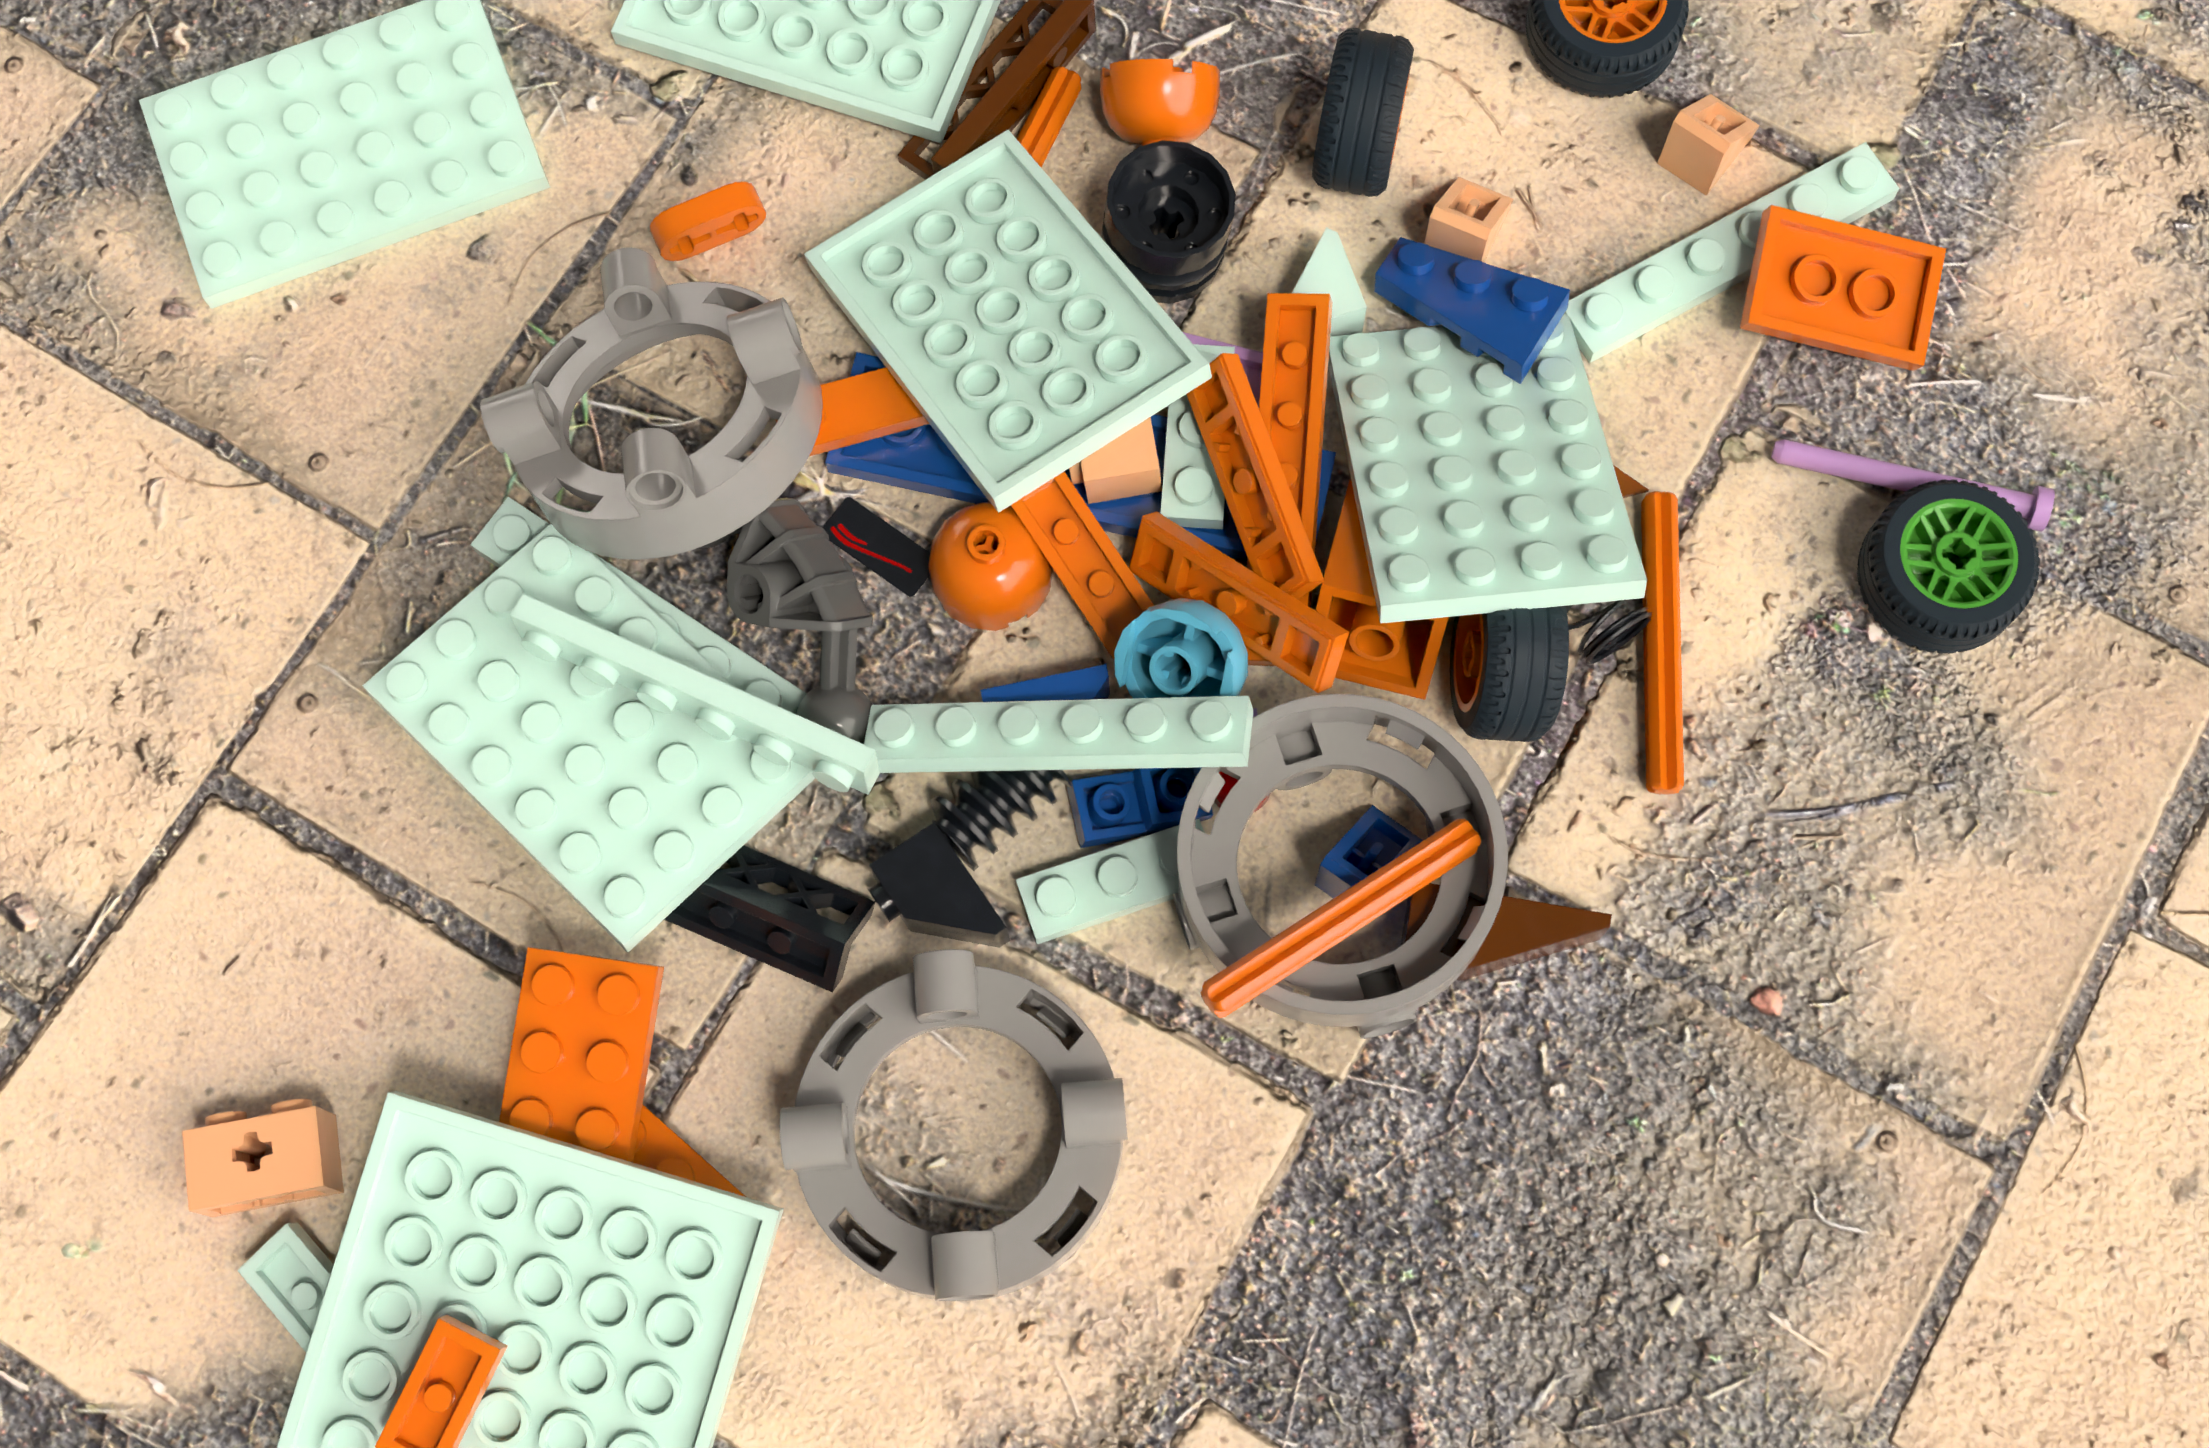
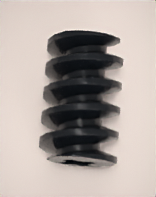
M1063 770L970 771L975 787L961 779H956L951 783V791L956 804L941 796H935L931 800V806L936 818L932 822H935L960 859L975 871L979 866L972 850L973 847L978 845L995 854L999 851L992 834L996 828L1014 838L1018 835L1012 818L1015 812L1034 821L1038 818L1031 800L1034 796L1037 795L1053 805L1057 802V798L1051 782L1057 779L1072 788V784Z

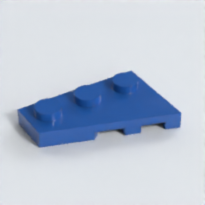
M1400 237L1375 273L1374 292L1428 326L1443 325L1461 337L1460 346L1476 357L1486 352L1504 364L1503 374L1521 384L1566 312L1570 289Z

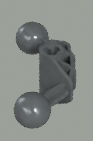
M790 498L776 499L768 508L747 524L712 543L696 549L715 547L726 541L733 533L739 534L728 560L727 597L731 610L737 618L749 624L769 628L821 631L819 686L809 691L803 697L797 708L796 715L864 744L872 703L860 689L855 687L857 629L872 626L873 615L868 612L851 566L837 553L829 542V536L823 527L817 526L812 521L798 500Z

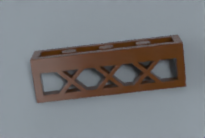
M1028 0L975 62L952 117L953 125L948 127L943 140L947 141L931 158L932 164L919 155L933 141L915 135L898 154L899 163L926 180L1006 130L1012 132L1035 104L1051 71L1058 66L1066 67L1096 31L1094 0ZM1044 9L1052 14L1034 37L1030 39L1028 26L1039 12ZM1023 33L1024 41L1015 42ZM1018 55L995 82L993 67L1002 57ZM988 74L989 83L980 84ZM983 97L960 124L957 109L960 108L966 99Z

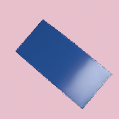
M1202 767L1137 768L1131 772L1072 780V788L1067 787L1080 848L1147 836L1180 825L1181 814L1187 795ZM1199 807L1195 820L1199 819L1201 822L1210 819L1213 816L1212 807L1209 813Z

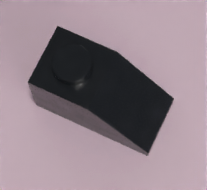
M935 822L869 865L877 884L868 889V891L889 922L900 915L911 932L998 948L1010 941L1007 927Z

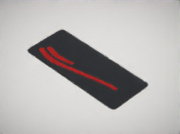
M851 497L845 498L823 526L831 543L909 597L915 596L930 577L928 572L930 552Z

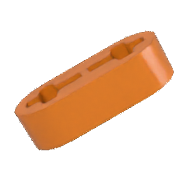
M745 181L734 182L661 212L651 222L650 232L660 255L665 260L680 261L754 231L764 222L766 210L752 183Z

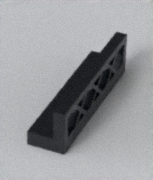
M743 845L726 861L731 868L717 869L664 919L833 993L843 978L851 944L871 918L875 901ZM775 883L786 888L789 893L773 895L759 889L757 884ZM831 907L849 915V918L844 924H841L818 914L816 909Z

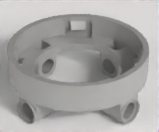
M621 248L609 253L603 259L600 266L605 308L586 319L563 337L544 356L525 385L482 399L480 409L485 429L494 447L500 453L508 455L525 487L549 522L563 537L576 546L601 556L635 560L653 559L680 554L712 543L739 529L768 508L793 482L812 452L822 420V390L818 376L802 346L800 334L791 309L783 297L769 301L760 294L746 288L718 282H686L666 285L656 267L655 260L649 253L637 248ZM696 334L716 337L734 346L739 361L747 374L744 395L727 425L702 448L688 456L673 433L661 428H645L633 432L622 443L621 455L624 474L595 469L582 462L573 454L569 440V426L573 409L578 400L598 380L616 366L651 347ZM769 419L778 420L758 448L743 462L738 461L759 437ZM564 487L573 495L597 505L590 513H586L575 508L564 507L556 503L553 498Z
M1355 694L1310 696L1289 701L1253 717L1248 767L1201 768L1187 795L1181 814L1177 838L1179 892L1173 894V898L1189 949L1193 950L1200 947L1218 972L1272 939L1253 918L1241 893L1237 873V854L1242 833L1254 810L1275 789L1292 790L1313 784L1328 776L1332 769H1346L1370 774L1398 788L1416 804L1425 816L1428 837L1456 819L1468 820L1473 829L1479 833L1481 844L1474 855L1440 877L1439 891L1433 909L1423 925L1408 941L1386 955L1361 963L1329 964L1312 960L1252 999V1001L1265 1009L1293 1020L1321 1026H1357L1361 1039L1373 1038L1397 1031L1416 1022L1417 1017L1415 1013L1417 1009L1445 991L1475 958L1494 923L1506 886L1508 844L1505 824L1496 796L1479 765L1452 735L1433 721L1399 704L1375 697ZM1374 725L1387 727L1385 734L1402 740L1416 749H1419L1421 744L1426 746L1434 753L1428 768L1425 769L1415 760L1398 750L1367 740ZM1221 771L1237 779L1238 782L1223 801L1214 820L1211 834L1208 835L1195 828V818L1199 807L1205 812H1210L1218 793L1225 784L1224 779L1219 774ZM1471 896L1486 905L1473 907L1468 921L1458 937L1460 941L1465 943L1451 958L1441 951L1457 929L1465 911L1468 897ZM1296 989L1310 993V996L1294 993L1293 990Z
M948 949L924 952L913 957L914 972L886 982L864 995L833 1023L820 1040L801 1078L795 1107L781 1108L780 1144L783 1164L786 1170L793 1169L797 1173L807 1204L826 1235L850 1260L872 1276L909 1294L935 1299V1301H977L995 1298L1016 1292L1036 1283L1055 1271L1086 1242L1100 1222L1116 1187L1121 1166L1123 1140H1128L1122 1078H1114L1113 1071L1103 1049L1082 1019L1068 1005L1045 988L1006 971L976 966L973 952ZM1025 1003L1037 1009V1017L1050 1025L1062 1038L1071 1036L1075 1041L1074 1045L1067 1050L1058 1037L1044 1024L1018 1007ZM880 1017L881 1020L869 1030L866 1028ZM950 1027L978 1028L991 1031L1015 1042L1026 1050L1045 1071L1052 1083L1060 1106L1062 1122L1060 1149L1053 1171L1046 1184L1033 1201L1017 1215L1002 1224L982 1231L936 1233L921 1229L900 1219L888 1210L872 1192L864 1178L856 1153L855 1121L857 1109L865 1086L872 1074L898 1047L917 1036L938 1029ZM845 1057L840 1067L836 1071L834 1067L838 1062L839 1058ZM1079 1188H1081L1093 1198V1204L1087 1215L1076 1209L1068 1222L1054 1236V1239L1061 1247L1050 1255L1035 1241L1061 1218L1072 1203ZM845 1209L869 1235L882 1245L896 1252V1255L886 1266L878 1263L882 1252L867 1242L855 1229L851 1230L848 1235L838 1223L837 1219Z

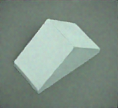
M1326 228L1292 293L1330 294L1333 302L1330 336L1362 333L1367 306L1338 232Z

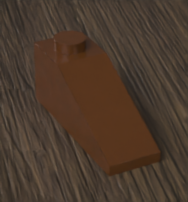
M1429 883L1408 897L1401 945L1408 941L1426 921L1436 902L1439 891L1438 884ZM1471 896L1468 897L1459 925L1447 945L1441 951L1443 954L1452 958L1465 942L1460 941L1458 937L1466 925L1473 907L1485 906L1486 904ZM1503 896L1499 911L1485 941L1475 958L1456 980L1463 981L1598 941L1610 928L1612 914Z

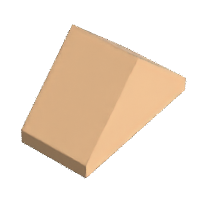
M1709 94L1679 111L1672 123L1657 164L1707 196L1753 137L1760 125L1712 94Z
M1458 177L1434 205L1424 244L1485 262L1514 199Z

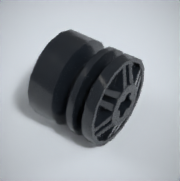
M1162 140L1135 149L1119 162L1108 182L1101 238L1157 303L1172 304L1195 297L1212 284L1223 264L1227 239L1234 220L1236 197L1227 170L1210 153L1190 143Z

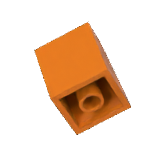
M1349 480L1324 574L1325 582L1321 585L1316 607L1318 613L1349 631L1335 678L1425 700L1449 617L1380 624L1352 481Z

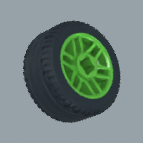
M1953 479L1940 480L1938 482L1931 481L1905 491L1885 508L1866 534L1860 548L1857 564L1858 585H1860V593L1864 604H1868L1869 613L1873 615L1876 622L1879 621L1881 623L1880 627L1887 630L1889 635H1895L1898 637V641L1904 642L1910 647L1917 646L1918 650L1950 654L1969 651L1990 642L2000 635L2022 613L2030 602L2038 581L2040 569L2038 568L2040 564L2039 550L2035 547L2037 542L2033 537V531L2027 527L2028 522L2022 518L2021 512H2016L2015 506L2012 503L2009 504L2005 497L2000 498L1997 496V492L1990 491L1985 486L1982 488L1978 487L1977 483H1968V481L1964 480L1961 482Z

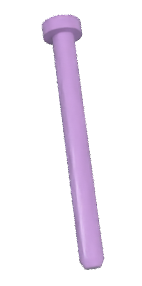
M1785 439L1774 443L1771 458L1778 464L1904 492L1931 481L1938 482L1940 480L1953 479L1958 482L1964 480L1968 481V483H1977L1978 487L1982 488L1985 486L1988 490L1997 492V496L2000 498L2005 497L2009 504L2012 503L2015 506L2016 512H2021L2022 518H2025L2028 522L2027 527L2040 532L2044 531L2048 524L2055 498L2054 489L2036 486L2032 494Z

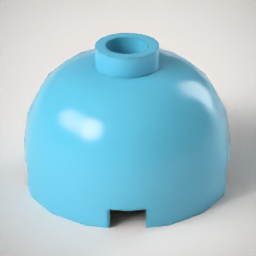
M1177 598L1149 607L1123 629L1114 651L1115 677L1119 687L1121 688L1126 684L1128 692L1133 698L1239 696L1248 676V652L1239 628L1226 613L1202 600Z

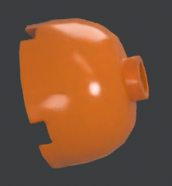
M1134 59L1110 63V70L1104 67L1100 69L1102 111L1109 127L1124 141L1140 144L1141 146L1162 140L1185 143L1194 142L1209 129L1217 113L1220 95V70L1216 66L1192 61V73H1186L1184 69L1173 66V59Z
M990 502L963 507L946 519L932 540L928 572L934 594L948 615L970 628L991 631L1008 628V623L1019 621L1025 615L1029 618L1037 612L1050 591L1053 573L1052 567L1012 507L1009 506L998 513Z

